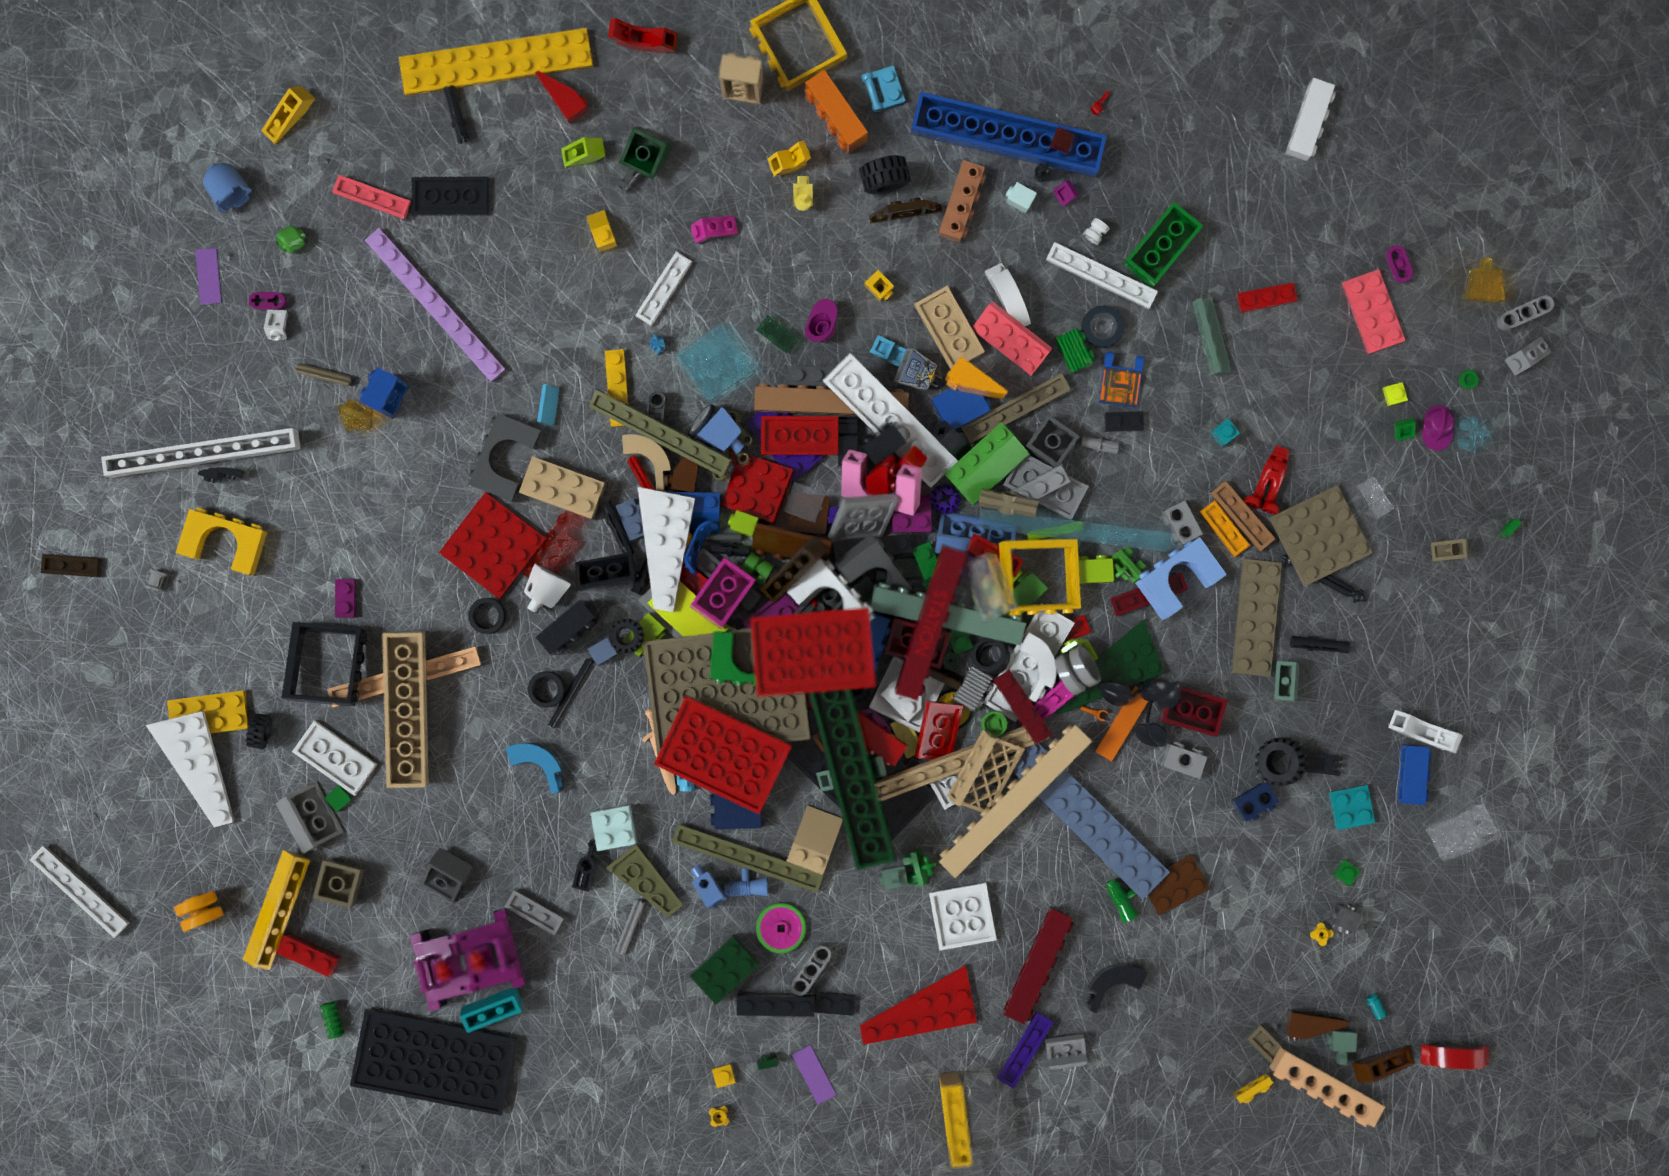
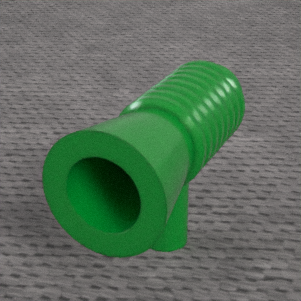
M1116 878L1106 883V890L1118 909L1122 923L1136 918L1139 913L1128 900L1137 894L1132 889L1125 893Z

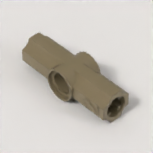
M982 488L978 506L997 509L1000 513L1014 515L1016 513L1035 517L1039 500L1021 497L1011 491L997 492Z

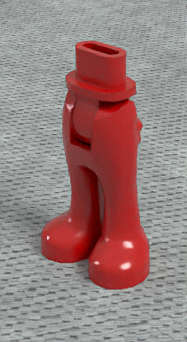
M1275 446L1273 453H1270L1262 469L1255 491L1252 495L1246 496L1244 500L1246 505L1259 509L1267 484L1271 481V486L1261 511L1274 515L1279 513L1280 507L1276 504V498L1286 475L1290 450Z

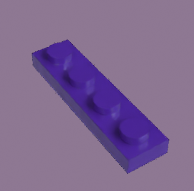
M1036 1011L999 1072L998 1080L1014 1089L1054 1022Z

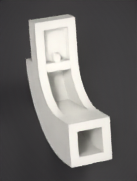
M1001 263L985 270V275L997 293L1003 310L1022 325H1030L1031 321L1025 303L1008 269H1005Z
M1027 632L1018 649L1029 654L1037 663L1038 677L1027 696L1036 702L1037 699L1041 700L1043 697L1045 685L1050 688L1053 687L1056 678V666L1054 656L1049 647L1041 639Z
M1395 710L1388 727L1407 737L1455 754L1463 736Z

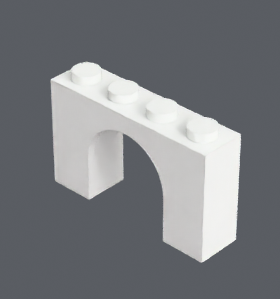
M819 559L787 590L798 605L805 607L822 590L834 588L843 598V610L869 608L870 622L875 618L871 613L873 609L866 602L862 603L859 599L861 597L854 588L850 589L846 585L848 581L844 576L838 575L834 571L835 566L829 560Z

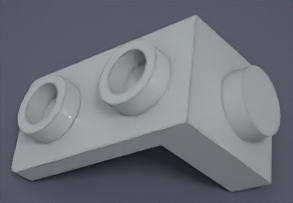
M1539 337L1520 351L1506 358L1505 362L1513 374L1517 375L1551 353V350L1543 338Z

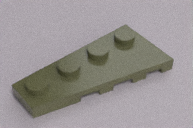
M637 844L606 867L608 871L634 889L636 893L648 900L650 904L667 917L684 905Z

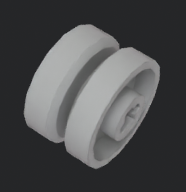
M1082 645L1071 649L1069 655L1064 653L1055 658L1057 672L1066 688L1072 694L1078 695L1085 691L1086 685L1092 687L1100 683L1101 677L1098 667L1090 653Z

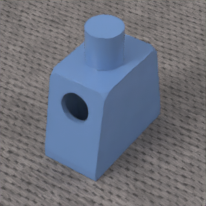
M723 407L697 434L698 438L722 453L729 446L738 454L745 446L736 438L742 432Z
M700 864L690 870L695 877L692 884L707 908L714 909L728 899L711 872L707 871L705 873ZM705 881H708L707 888L703 886Z

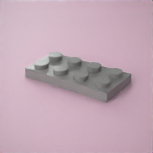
M1028 456L1008 474L1003 486L1013 490L1053 467ZM1070 477L1071 482L1037 499L1039 500V505L1070 521L1089 487Z

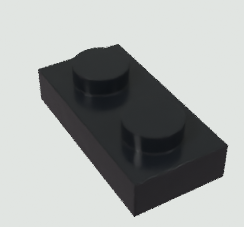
M1143 411L1104 413L1105 432L1144 431Z
M816 992L815 1012L853 1016L855 995Z

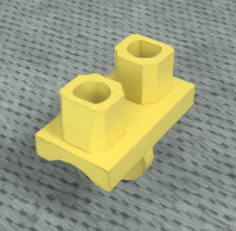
M798 176L797 184L793 183L794 206L801 211L808 210L813 206V184H809V176Z

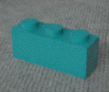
M511 987L462 1006L460 1018L467 1033L521 1013L523 1001L517 988Z

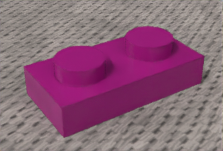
M335 579V618H356V579Z

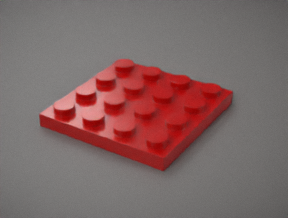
M485 492L439 551V554L498 599H501L547 538Z

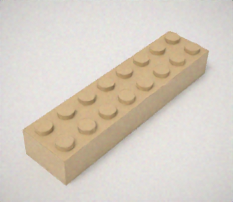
M386 631L383 633L386 788L426 787L429 784L425 631Z

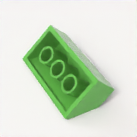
M1001 422L945 473V476L968 502L974 506L979 502L982 488L992 490L1030 454Z

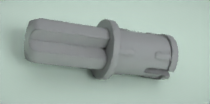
M1083 435L1080 447L1094 449L1097 452L1104 451L1117 454L1119 443L1102 440V437L1098 439Z

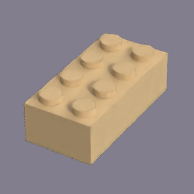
M733 53L722 55L719 82L723 99L760 104L764 81L762 63L758 58L752 56L740 58L739 55Z
M532 456L519 493L594 520L607 484Z

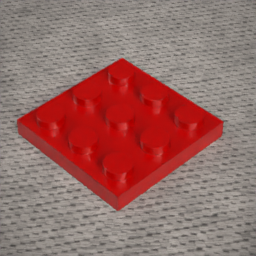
M748 455L750 462L746 466H742L737 460L720 505L733 511L737 510L775 524L795 471ZM742 457L741 462L746 461L747 457Z

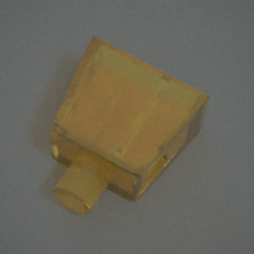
M1480 258V268H1473L1469 272L1463 301L1500 303L1505 300L1502 270L1492 268V258Z

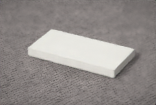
M317 720L313 721L292 751L354 796L357 795L378 765V763Z

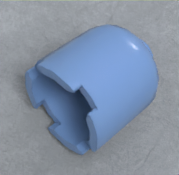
M213 164L208 168L203 177L204 188L220 212L226 213L228 212L227 209L231 207L238 209L250 199L248 194L252 190L231 164Z

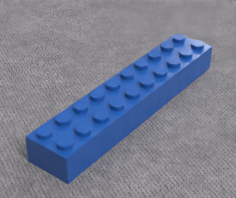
M920 92L911 128L912 135L1035 164L1048 163L1049 167L1095 178L1099 171L1107 135L924 92Z

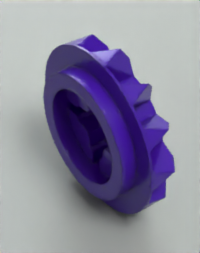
M944 484L938 485L932 491L930 502L936 512L947 515L959 508L961 497L959 491L954 486ZM942 492L945 496H952L949 499V505L946 502H940L943 498Z

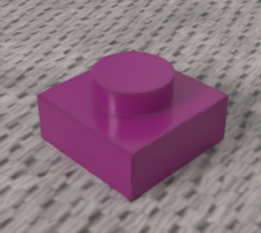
M1070 179L1053 190L1062 207L1079 196Z

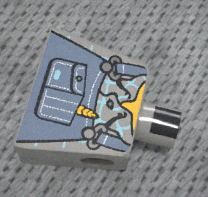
M906 349L893 382L920 390H927L929 385L938 387L942 377L934 374L937 368L935 363L915 349Z

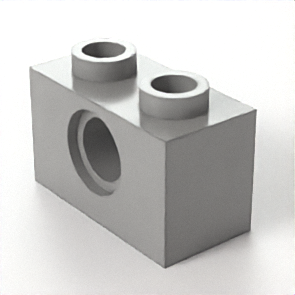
M1174 742L1173 745L1168 744L1161 766L1200 779L1207 757L1203 756V751L1192 748V751L1184 749L1185 745ZM1184 754H1187L1189 757V762L1186 765H1182L1180 762V757Z

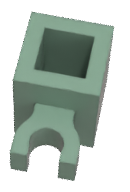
M904 864L881 869L882 874H878L880 885H885V890L908 885Z
M1337 1029L1326 1035L1328 1048L1332 1051H1337L1336 1062L1339 1065H1347V1052H1356L1357 1032L1354 1030Z

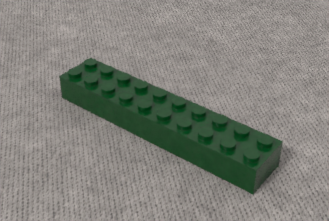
M852 689L809 692L856 871L894 862L897 858Z

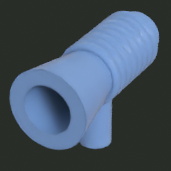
M747 868L741 869L742 881H732L724 886L725 896L729 895V897L750 896L751 894L768 896L767 877L750 881L749 869Z

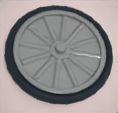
M713 404L706 406L694 420L688 431L689 437H695L707 424L715 409Z

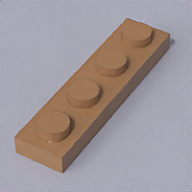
M1226 481L1210 493L1259 552L1275 540L1274 536Z

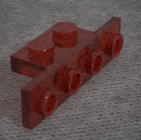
M564 511V513L558 516L556 525L548 531L544 543L538 546L532 560L525 565L523 574L527 578L530 577L534 564L544 565L556 574L563 566L578 543L575 539L564 533L574 518L572 514Z

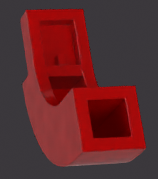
M617 18L610 19L608 38L617 41L618 45L656 53L675 52L678 33L666 27L643 28L631 25Z
M1436 1043L1421 1044V1064L1451 1069H1484V1066H1488L1490 1058L1489 1046L1455 1047Z

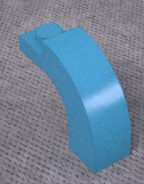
M520 743L506 747L511 766L523 762H533L544 770L551 794L561 791V787H563L560 775L557 776L556 772L563 771L560 761L550 750L533 743Z

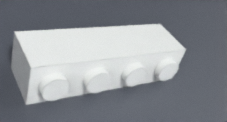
M1316 78L1309 82L1285 154L1305 161L1311 156L1314 157L1318 147L1315 145L1317 138L1320 139L1324 129L1321 127L1322 122L1327 120L1330 112L1327 109L1328 105L1333 102L1336 94L1333 91L1334 84Z

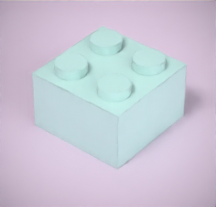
M631 805L591 812L597 851L637 843Z

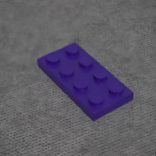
M757 412L745 424L761 442V416H788V414ZM771 455L779 465L795 471L791 479L792 482L796 481L823 459L821 455Z

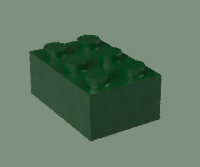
M733 934L690 974V977L711 1001L717 1005L755 970L760 962Z

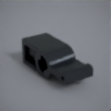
M838 417V467H842V460L849 449L857 451L858 417Z
M946 420L931 433L958 461L972 449Z
M595 839L589 841L587 855L578 862L572 888L587 892L591 890L597 867V860L593 856L594 848L596 847ZM585 859L590 860L589 863L592 864L591 869H586V865L583 864Z

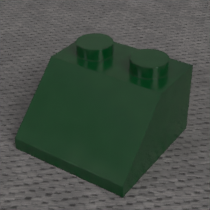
M633 127L619 163L654 179L666 162L673 142L642 127Z

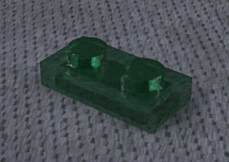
M769 315L766 316L756 329L759 334L785 354L788 353L798 340L796 336Z

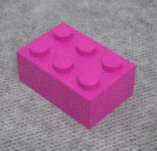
M723 558L689 608L719 629H722L756 580L726 558Z

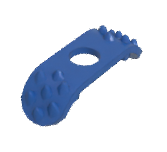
M705 521L698 525L683 559L686 563L685 567L690 569L689 572L694 575L698 573L696 570L697 556L706 536L709 537L710 533L717 529V522ZM698 541L697 548L694 550V544Z

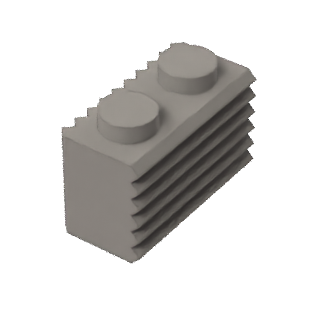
M971 666L952 700L970 711H974L976 708L979 709L984 701L982 699L985 692L988 693L993 685V682H991L993 677L977 669V667Z

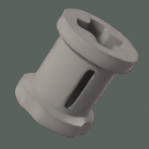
M150 569L149 572L151 574L145 588L162 592L161 586L167 573Z

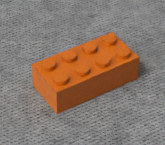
M822 70L805 82V98L810 105H815L817 109L815 112L818 117L826 121V128L832 136L835 134L840 149L842 151L846 150L850 154L865 144L868 138L867 130L826 71Z

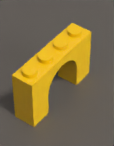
M196 507V510L189 509L176 553L200 560L207 536L215 529L227 528L234 534L237 540V551L231 570L254 576L268 532L263 531V527L251 523L250 527L246 526L244 521L239 519L226 520V516L219 513H214V516L207 514L208 510Z

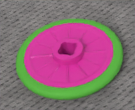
M772 904L766 907L757 919V937L761 944L772 952L787 953L793 951L805 938V918L791 904ZM777 925H785V931H778Z

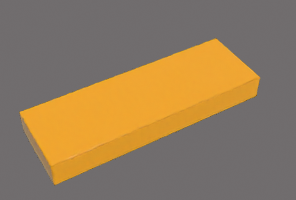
M1215 500L1199 511L1233 557H1236L1250 546Z

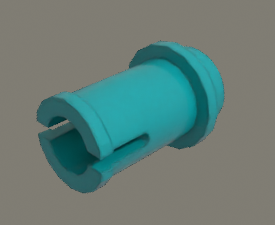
M1375 993L1366 998V1003L1370 1005L1376 1020L1383 1019L1388 1015L1380 1001V996Z

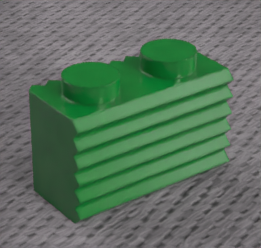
M1078 328L1056 337L1055 342L1070 374L1093 364V352L1090 348H1086L1084 343L1086 342V337L1082 331L1079 332Z

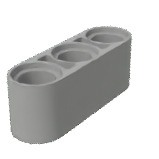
M1545 295L1509 310L1497 318V326L1499 329L1507 331L1542 316L1553 309L1554 300L1550 296ZM1540 301L1545 303V310L1541 309ZM1523 309L1527 310L1528 317L1523 316ZM1505 317L1510 318L1511 325L1505 323Z
M817 945L793 979L792 990L796 995H804L808 992L830 960L831 949L828 945ZM825 949L828 952L827 957H818V950ZM814 965L817 971L814 974H809L806 971V967ZM803 981L806 987L803 990H798L795 987V983Z

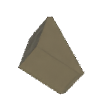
M1467 538L1431 543L1433 562L1469 558Z

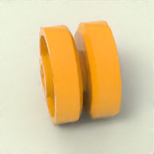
M214 890L203 895L201 893L184 900V903L173 907L176 916L181 917L186 914L191 916L180 922L183 932L224 916L221 906H215L210 909L207 907L218 900Z

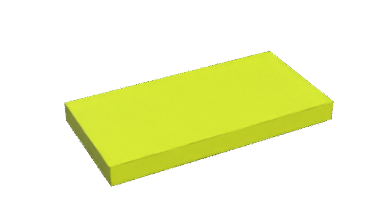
M680 581L674 612L654 609L653 598L647 603L683 637L714 633V631L725 632L730 628L725 624L722 629H719L689 608L696 595Z

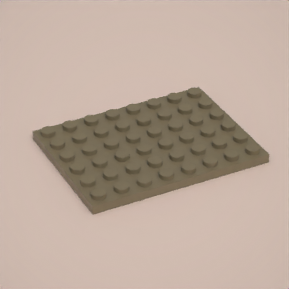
M751 628L725 631L736 633L734 658L738 667L747 673L754 674ZM713 633L643 642L657 756L686 695L786 742L811 739L805 693L757 697L756 686H753V682H746L745 685H735L732 680H726V683H715V679L709 678Z

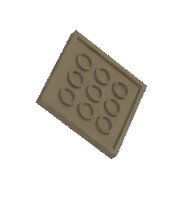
M1338 485L1269 518L1303 586L1311 584L1372 554Z

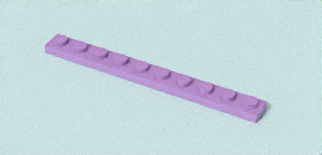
M380 228L365 239L367 244L491 382L506 371Z

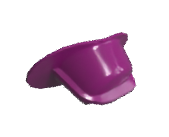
M822 299L813 306L805 327V336L808 340L824 343L833 337L836 331L835 322L838 314L837 305L834 301Z
M1435 405L1425 413L1422 439L1424 444L1431 450H1443L1452 441L1455 420L1450 409L1442 405Z

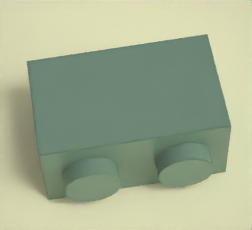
M1277 661L1274 700L1277 702L1297 703L1299 664L1297 662Z

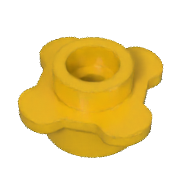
M1318 923L1317 927L1310 933V937L1316 939L1319 945L1325 946L1327 940L1333 937V931L1331 929L1328 930L1324 923Z
M726 1106L709 1110L711 1115L710 1124L713 1127L729 1123Z

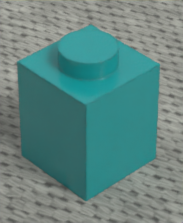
M1229 418L1209 432L1221 447L1240 434Z

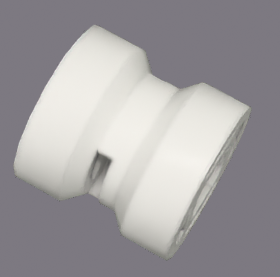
M1094 218L1091 222L1092 227L1087 228L1083 235L1090 242L1098 245L1102 240V235L1109 231V227L1103 221Z

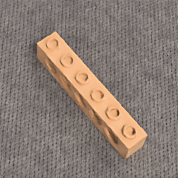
M1283 1048L1278 1050L1273 1063L1269 1067L1274 1071L1273 1075L1281 1080L1285 1078L1290 1080V1085L1299 1090L1301 1087L1306 1089V1094L1315 1099L1318 1097L1324 1099L1323 1103L1331 1108H1334V1106L1340 1108V1113L1349 1118L1351 1115L1356 1117V1122L1365 1127L1367 1125L1375 1127L1385 1109L1376 1100ZM1296 1066V1072L1290 1074V1069ZM1309 1076H1313L1312 1082L1306 1084V1079ZM1329 1085V1090L1323 1093V1088ZM1346 1094V1099L1343 1102H1339L1340 1097ZM1362 1104V1109L1356 1111L1357 1105Z

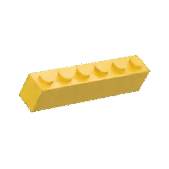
M282 851L243 960L252 967L271 969L276 951L310 863L308 858L299 853Z

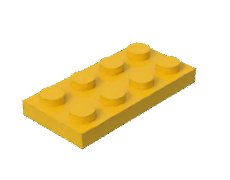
M245 690L167 700L169 719L204 711L210 734L247 729L249 726Z

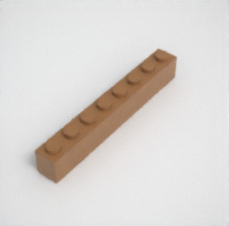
M759 384V387L754 388V412L858 416L832 390H828L827 386H816V389H809L807 385H797V388H789V385L779 384L778 387H770V384ZM893 389L890 393L908 410L909 393H904L903 389Z

